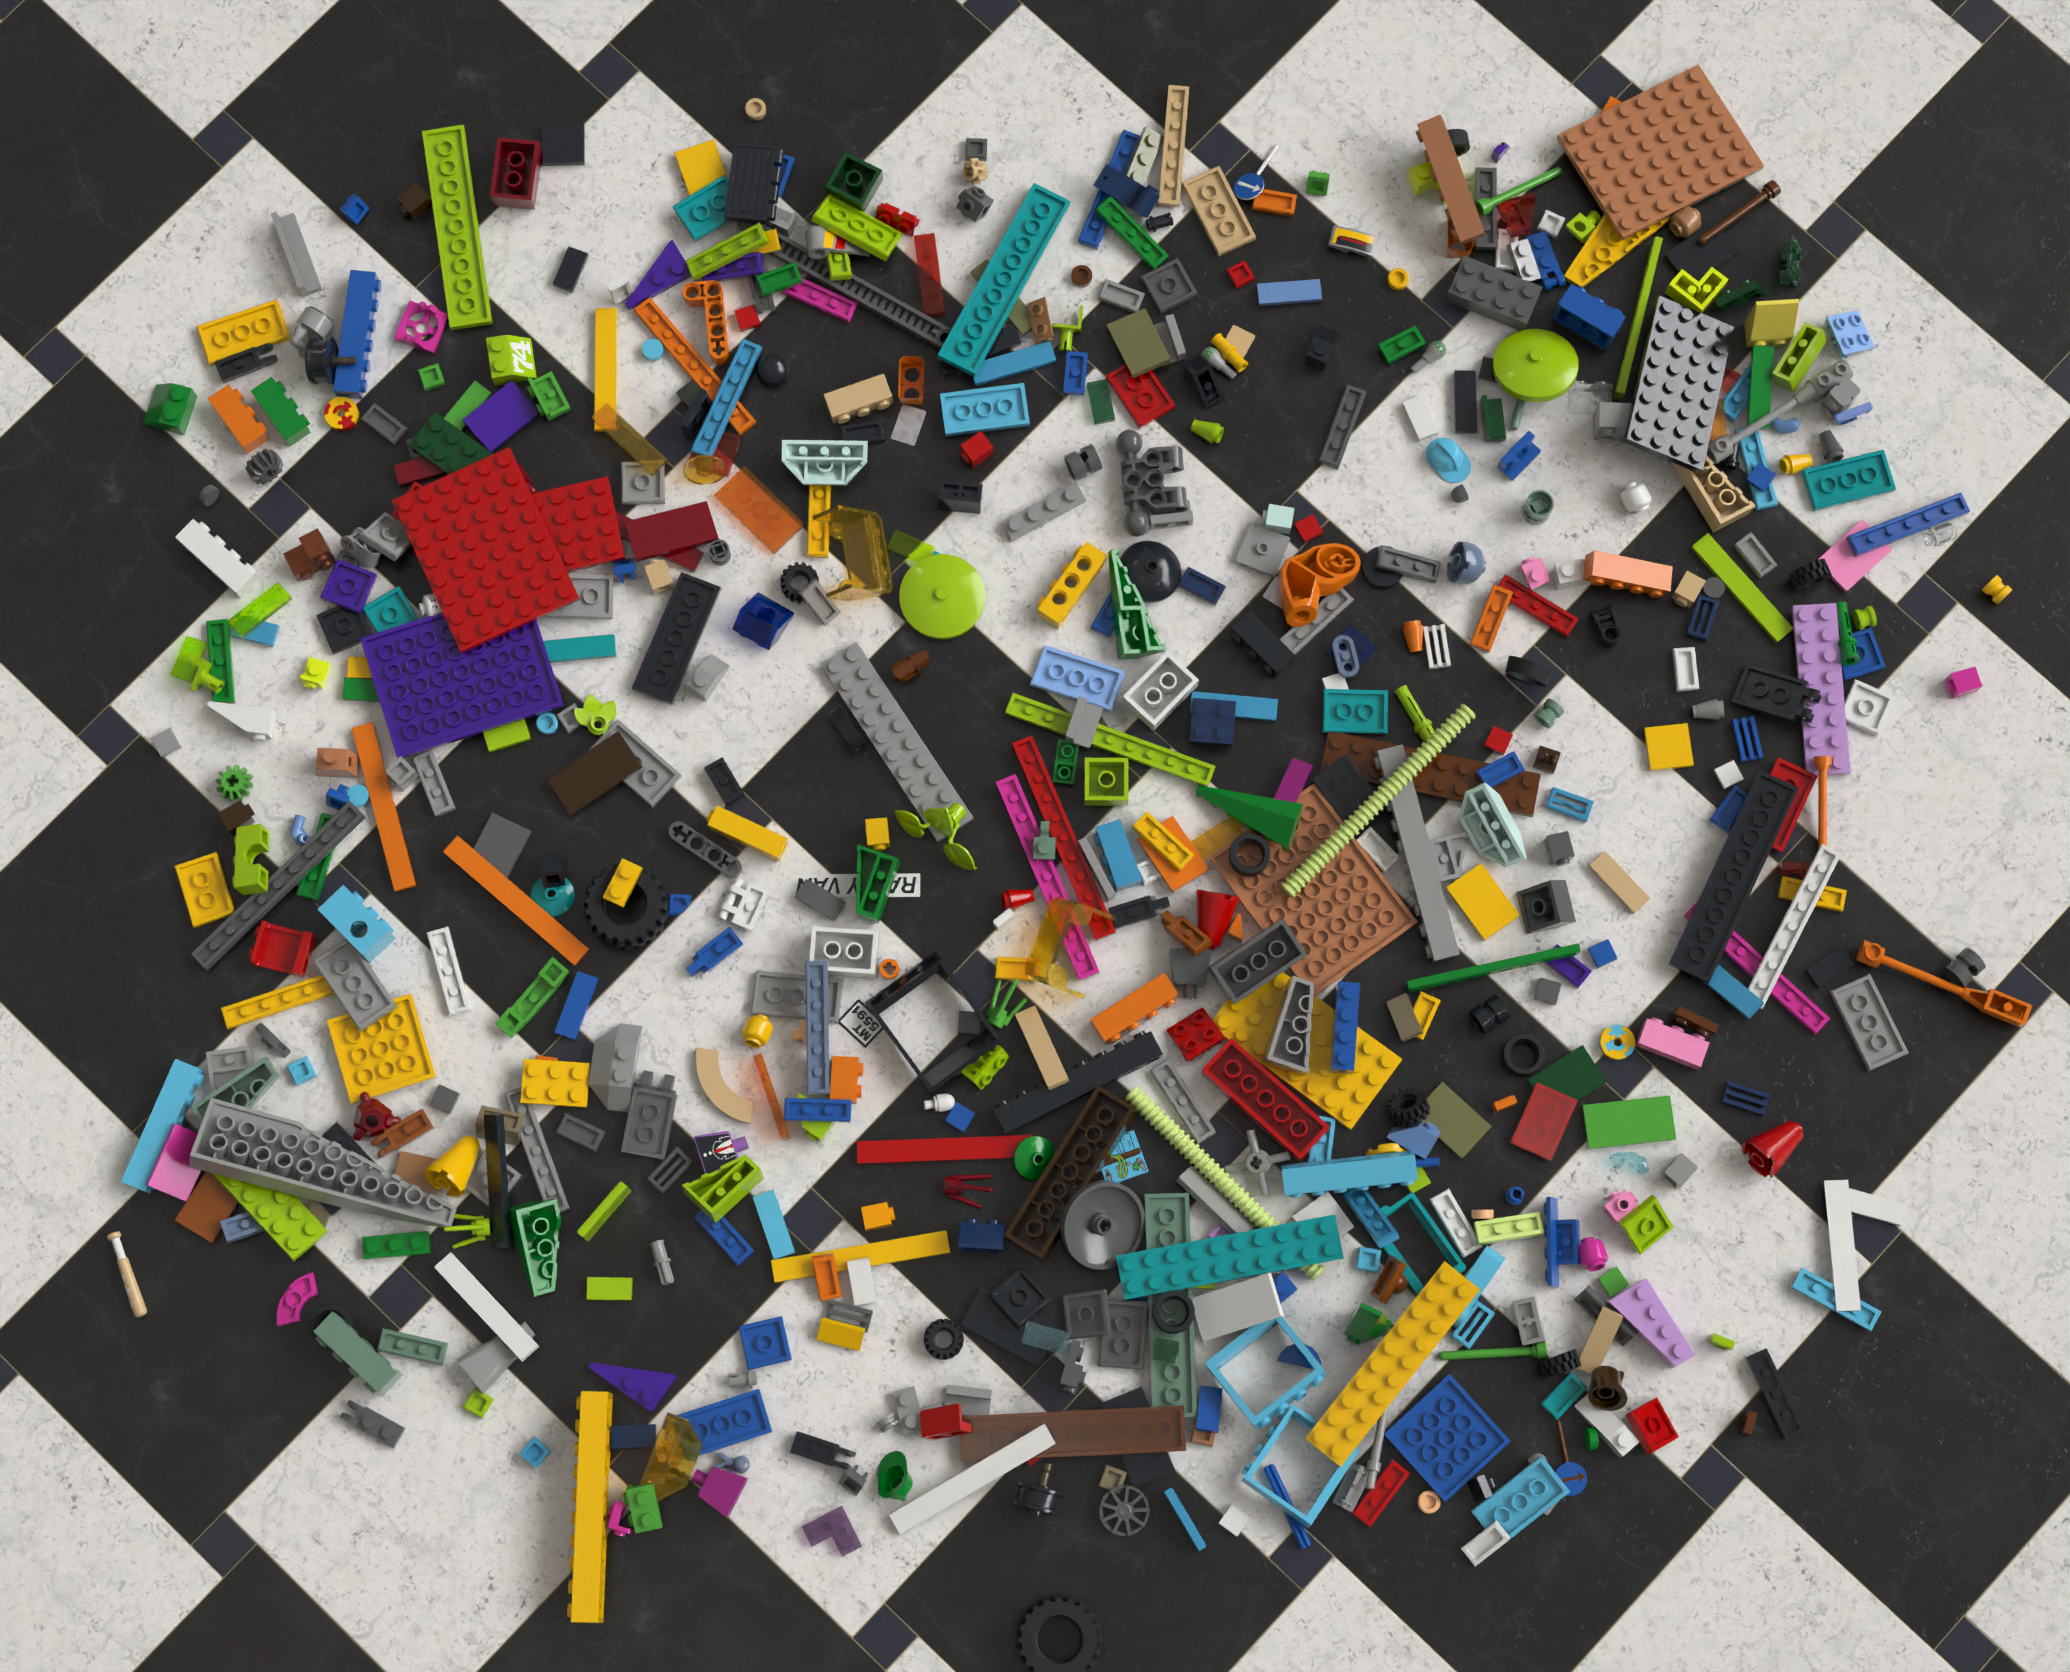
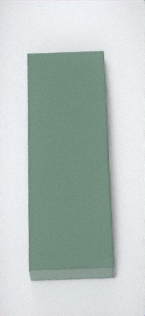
M382 1328L377 1350L443 1365L449 1343Z

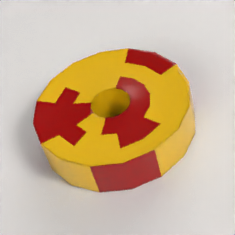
M336 397L327 403L324 416L332 429L347 431L356 425L359 420V411L351 399ZM344 411V416H338L339 412Z

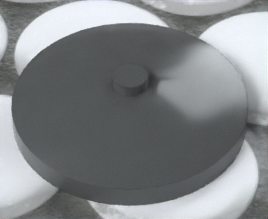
M1108 1180L1090 1183L1077 1191L1065 1207L1061 1220V1237L1067 1252L1082 1265L1098 1270L1118 1266L1117 1255L1135 1252L1142 1241L1145 1231V1212L1138 1196L1128 1187Z

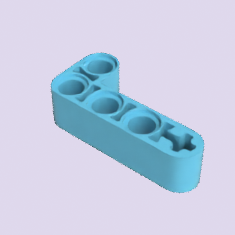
M1488 1245L1465 1275V1278L1477 1286L1480 1291L1452 1325L1455 1328H1458L1465 1320L1474 1303L1506 1259Z

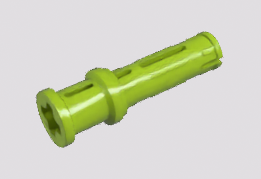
M1404 685L1394 693L1414 723L1415 733H1418L1423 742L1426 743V739L1431 738V734L1435 733L1431 726L1432 722L1425 718L1408 690L1407 685Z

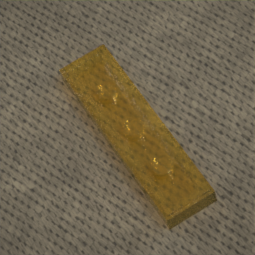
M607 403L592 417V420L652 476L668 462L656 448Z

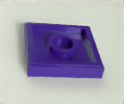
M337 559L320 598L361 615L378 575Z

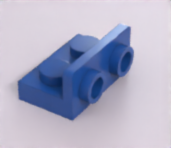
M1530 431L1498 463L1497 468L1512 481L1541 452L1532 443L1535 435Z

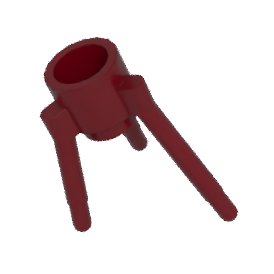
M953 1174L952 1177L946 1176L943 1194H949V1199H955L981 1209L982 1206L957 1194H962L963 1189L992 1192L993 1189L963 1184L964 1182L960 1180L992 1178V1174Z

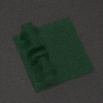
M1792 233L1789 235V244H1784V247L1781 248L1780 263L1783 265L1779 267L1778 281L1781 286H1788L1789 283H1792L1794 288H1797V283L1801 280L1799 262L1803 260V249L1799 247L1798 240L1794 238Z

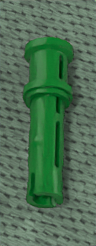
M1837 602L1838 646L1841 649L1842 655L1840 661L1842 665L1850 666L1860 661V656L1856 651L1857 640L1853 637L1847 603Z

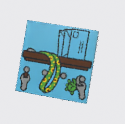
M1134 1130L1124 1134L1101 1171L1104 1180L1120 1183L1149 1172Z

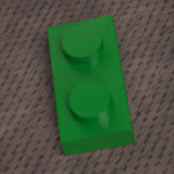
M1415 325L1378 344V348L1387 364H1390L1424 347L1426 343Z

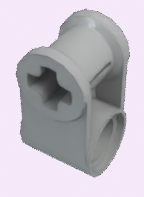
M357 527L353 530L352 534L341 538V546L363 566L368 568L376 567L381 552L359 539L360 535L358 534H361L364 529Z

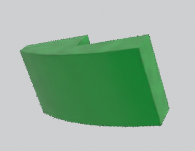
M1058 739L1053 782L1074 785L1079 745L1067 742L1065 739Z

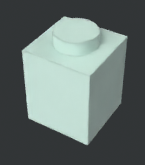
M1269 504L1268 511H1263L1261 523H1265V528L1274 532L1290 534L1294 508Z

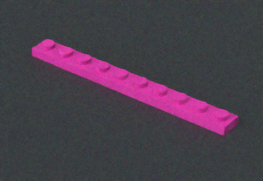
M1016 774L997 781L998 791L1078 980L1081 981L1098 974L1099 969L1053 861L1033 860L1034 837H1040V830Z

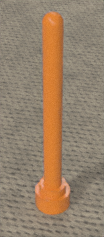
M1814 756V765H1816V770H1818V849L1821 844L1827 846V770L1832 765V756Z

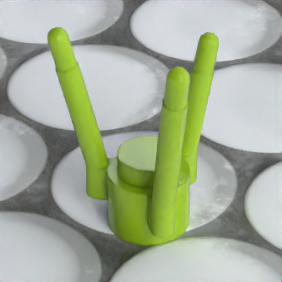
M455 1214L454 1219L476 1222H472V1225L444 1227V1231L472 1230V1235H477L476 1237L453 1244L452 1248L454 1249L486 1240V1236H491L490 1218L484 1219V1216Z

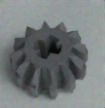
M265 448L262 452L257 451L256 455L251 456L252 459L246 462L247 467L245 468L252 481L256 484L261 483L265 485L268 481L272 482L274 478H278L277 475L283 471L282 467L284 464L276 452Z

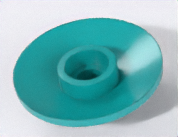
M540 878L532 888L531 899L551 917H558L565 914L571 908L575 892L572 884L566 878V885L544 889L542 879ZM549 891H555L554 897H548Z

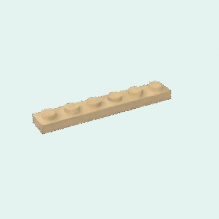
M1168 86L1158 206L1179 207L1189 86Z

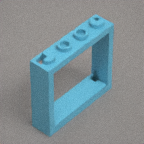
M1283 1317L1250 1327L1205 1362L1206 1368L1255 1430L1269 1425L1273 1416L1277 1413L1281 1415L1289 1409L1290 1403L1304 1398L1307 1394L1306 1391L1312 1386H1319L1326 1376L1323 1367ZM1278 1324L1314 1368V1371L1254 1416L1219 1369Z
M1292 1404L1286 1412L1278 1416L1281 1420L1278 1426L1275 1427L1273 1425L1266 1434V1437L1269 1438L1266 1444H1260L1253 1455L1256 1456L1252 1464L1248 1462L1241 1473L1244 1477L1241 1482L1308 1528L1312 1525L1360 1450L1355 1448L1341 1467L1337 1466L1307 1514L1301 1513L1252 1478L1291 1418H1294L1310 1430L1317 1424V1420Z

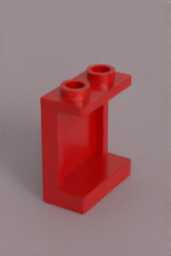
M262 920L261 925H258L256 928L255 938L257 939L255 945L250 948L248 958L254 966L305 978L317 936L312 932H301L269 924L267 921Z

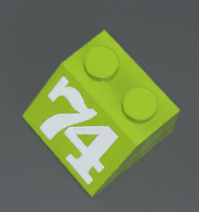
M512 335L486 338L491 377L495 386L506 385L511 380L514 383L528 381L527 379L530 377L532 380L537 379L531 338Z

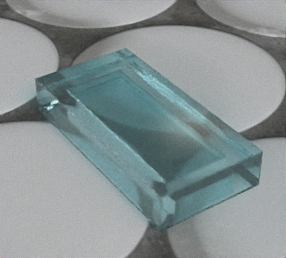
M1027 1321L1021 1343L1065 1355L1070 1333Z

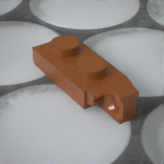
M1168 910L1160 914L1164 930L1194 956L1211 946V939L1184 916L1176 918Z

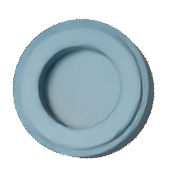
M649 339L644 342L642 352L647 360L657 361L663 356L664 348L659 340Z
M545 712L538 716L536 726L542 734L551 735L558 729V720L554 714Z
M353 785L347 792L350 801L356 807H363L369 802L368 790L363 785Z

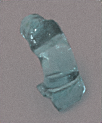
M1618 1152L1609 1158V1160L1614 1157L1619 1159V1164L1613 1166V1168L1621 1167L1625 1161H1630L1638 1168V1172L1641 1175L1649 1172L1647 1159L1634 1152Z

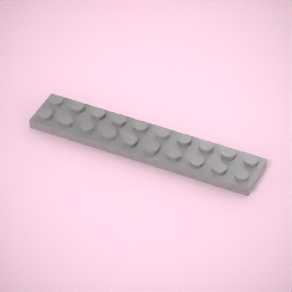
M855 642L820 664L923 822L927 823L924 816V811L927 808H949L954 802L959 803L966 810V815L959 822L960 827L958 829L974 820L972 814L859 644ZM931 825L927 827L937 843L946 838V836L942 835Z

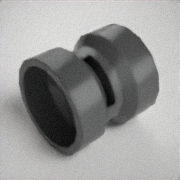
M718 539L710 543L708 552L712 563L718 566L727 564L731 558L727 542Z

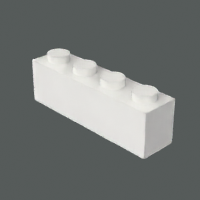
M192 519L175 538L237 596L242 598L258 581V578L255 576L257 571L250 564L246 563L244 565L239 561L241 557L233 549L228 551L224 547L226 543L218 535L213 537L209 534L210 528L202 521L198 524Z

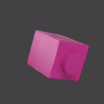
M1971 667L1951 673L1946 678L1945 686L1947 692L1951 693L1952 698H1957L1977 692L1982 687V683L1976 667Z

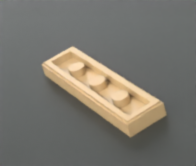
M1032 1006L1016 1013V1019L1048 1089L1051 1090L1069 1082L1036 1007Z

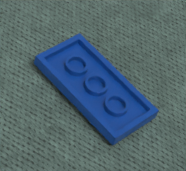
M760 1389L673 1416L686 1460L773 1432Z

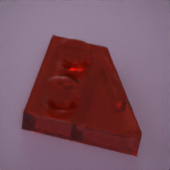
M1535 193L1510 198L1497 205V210L1510 238L1531 233Z

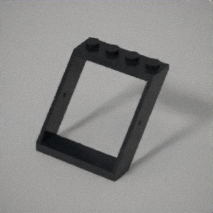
M936 951L865 1002L866 1006L930 1093L941 1088L946 1081L959 1075L965 1067L978 1061L980 1056L987 1051L993 1050L1002 1041ZM943 969L987 1029L923 1075L879 1014Z

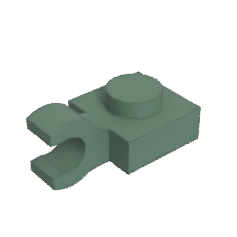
M1041 821L1040 837H1034L1033 860H1055L1056 837H1049V821Z

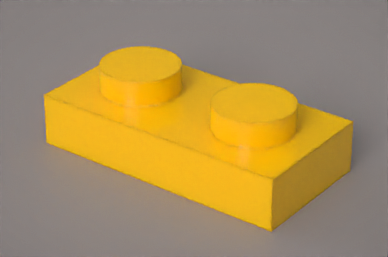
M622 858L603 899L624 908L643 868Z

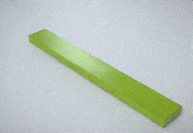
M1654 237L1650 247L1614 393V399L1622 400L1625 394L1663 240L1660 237Z

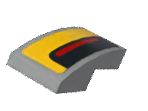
M1332 226L1328 246L1345 253L1351 251L1369 258L1373 253L1376 236L1350 228Z

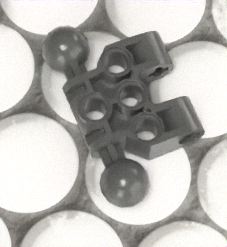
M1128 429L1122 431L1116 439V447L1124 455V461L1121 462L1124 505L1129 506V513L1123 520V526L1128 534L1139 537L1144 535L1150 528L1149 517L1142 511V506H1145L1154 515L1179 513L1188 510L1186 488L1181 486L1165 487L1163 475L1184 470L1182 448L1178 446L1149 448L1141 459H1137V453L1141 450L1143 441L1140 434L1135 430ZM1154 458L1158 462L1156 464H1149L1147 460ZM1156 478L1160 482L1158 484H1151L1149 480ZM1130 480H1135L1138 482V484L1136 486H1130L1128 482ZM1157 498L1162 502L1156 505L1151 503V500Z

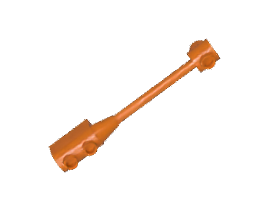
M1864 940L1858 950L1856 960L1876 969L1880 963L1957 994L1983 1013L2020 1028L2026 1025L2033 1006L1992 988L1986 992L1960 987L1885 956V948L1876 943Z

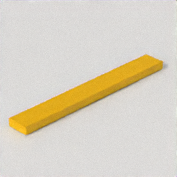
M946 1230L771 1260L774 1282L778 1283L815 1276L812 1263L813 1256L834 1253L837 1272L848 1271V1260L869 1257L870 1266H877L950 1253Z

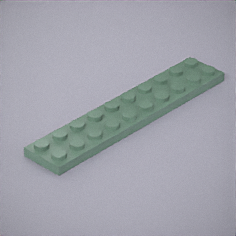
M1189 1193L1144 1194L1146 1250L1191 1242ZM1192 1288L1177 1290L1187 1294L1193 1302ZM1161 1294L1148 1296L1151 1407L1184 1405L1185 1418L1197 1417L1194 1319L1185 1331L1177 1334L1166 1333L1160 1330L1153 1320L1152 1307ZM1170 1299L1162 1304L1160 1315L1165 1323L1178 1325L1186 1318L1187 1310L1180 1300Z

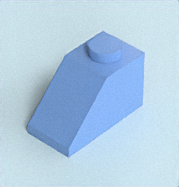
M1423 1121L1421 1124L1414 1123V1127L1408 1125V1128H1404L1402 1125L1401 1127L1391 1128L1387 1136L1388 1139L1410 1151L1414 1150L1415 1154L1424 1159L1427 1158L1441 1132L1437 1130L1438 1127L1433 1123H1425Z

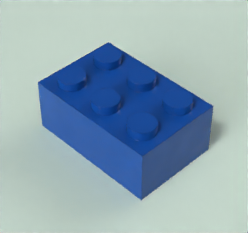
M1571 284L1559 302L1552 319L1607 351L1620 331L1626 316L1619 309L1607 306L1599 297H1592L1587 294L1586 290L1582 287Z

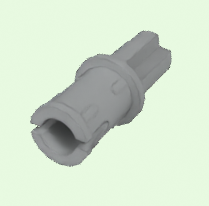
M664 1240L650 1243L655 1259L653 1264L657 1266L661 1284L669 1285L673 1283L674 1278L669 1263L671 1259L667 1256Z

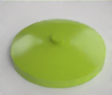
M1526 329L1515 332L1506 337L1498 345L1494 353L1493 374L1497 383L1506 393L1523 401L1546 402L1564 395L1573 386L1577 377L1578 357L1574 348L1562 336L1548 330Z
M949 554L930 555L916 562L905 574L899 592L900 607L908 624L918 633L932 639H952L968 632L979 620L985 604V589L978 572L964 559Z

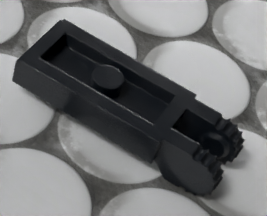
M268 343L256 348L252 347L216 361L215 365L223 384L262 369L263 366H270L278 361L277 355H270L259 359L258 356L272 351L273 345Z
M799 1431L796 1432L790 1450L792 1454L846 1470L852 1466L845 1462L836 1461L837 1453H843L848 1457H855L856 1452L842 1448L838 1444Z

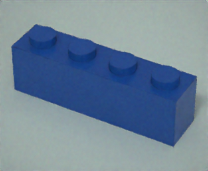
M1338 981L1336 985L1330 1072L1352 1074L1354 1071L1360 983Z

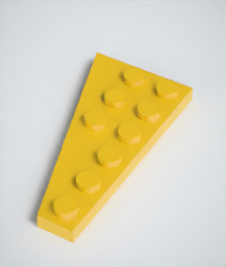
M1604 214L1564 275L1565 280L1574 286L1584 288L1668 223L1670 217L1621 241Z

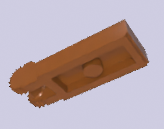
M420 1109L386 1129L383 1134L374 1138L370 1143L374 1147L386 1139L390 1141L391 1145L377 1153L378 1157L382 1158L434 1129L424 1109Z

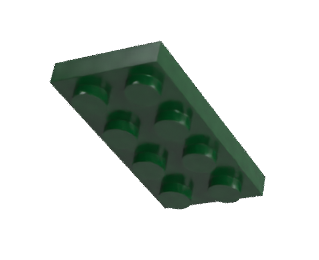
M436 412L433 413L409 443L410 448L447 475L493 455Z

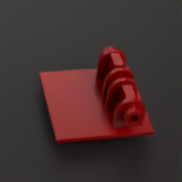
M1203 1007L1166 1030L1183 1053L1182 1056L1186 1062L1193 1061L1201 1053L1205 1054L1204 1051H1209L1211 1047L1218 1043L1221 1044V1041L1225 1039V1036Z

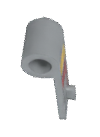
M812 225L805 231L808 255L812 259H822L831 251L862 256L870 255L866 250L819 225Z

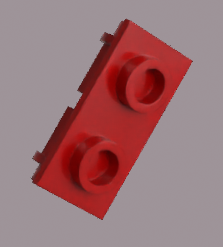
M887 202L877 206L875 216L877 220L901 233L913 237L915 227H918L920 222L916 215L905 211L900 215L898 214L900 209Z

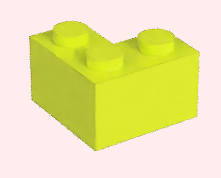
M1431 161L1428 163L1423 162L1410 168L1408 171L1407 180L1416 196L1433 188L1436 191L1441 189L1438 181L1434 182L1430 170L1433 169Z
M1711 267L1698 282L1682 269L1670 282L1665 293L1677 303L1701 314L1724 289L1729 279Z

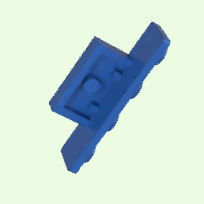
M1546 1197V1202L1544 1203V1213L1547 1216V1224L1544 1226V1234L1547 1238V1247H1545L1544 1251L1545 1259L1547 1260L1545 1280L1548 1282V1286L1559 1287V1265H1580L1578 1246L1580 1245L1579 1220H1558V1199Z

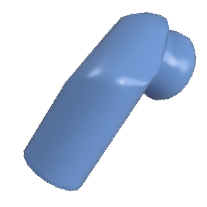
M1777 417L1770 422V425L1779 433L1787 434L1797 431L1800 421L1797 418L1782 421Z

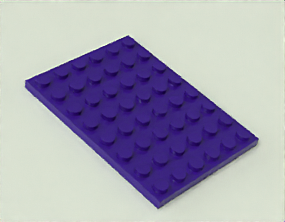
M443 612L360 638L397 758L400 756L402 758L413 756L564 707L537 620L463 654L456 643Z

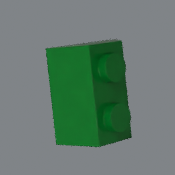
M156 384L143 424L185 435L197 395L192 388L178 384Z

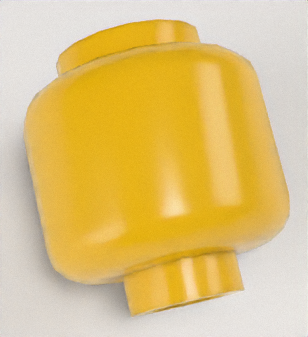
M757 1014L756 1016L748 1017L741 1032L744 1043L749 1047L757 1049L767 1045L773 1031V1026L769 1022L768 1017Z

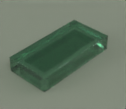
M1108 380L1086 383L1094 425L1115 421Z

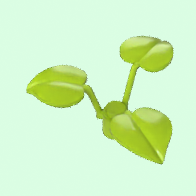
M954 802L949 808H927L924 811V816L927 820L926 824H920L918 817L908 811L896 810L894 812L901 827L913 837H922L924 835L922 829L930 825L936 828L942 835L949 837L948 844L943 846L948 859L960 868L966 870L977 869L968 850L962 845L953 842L955 833L960 827L959 822L966 815V810L962 805Z

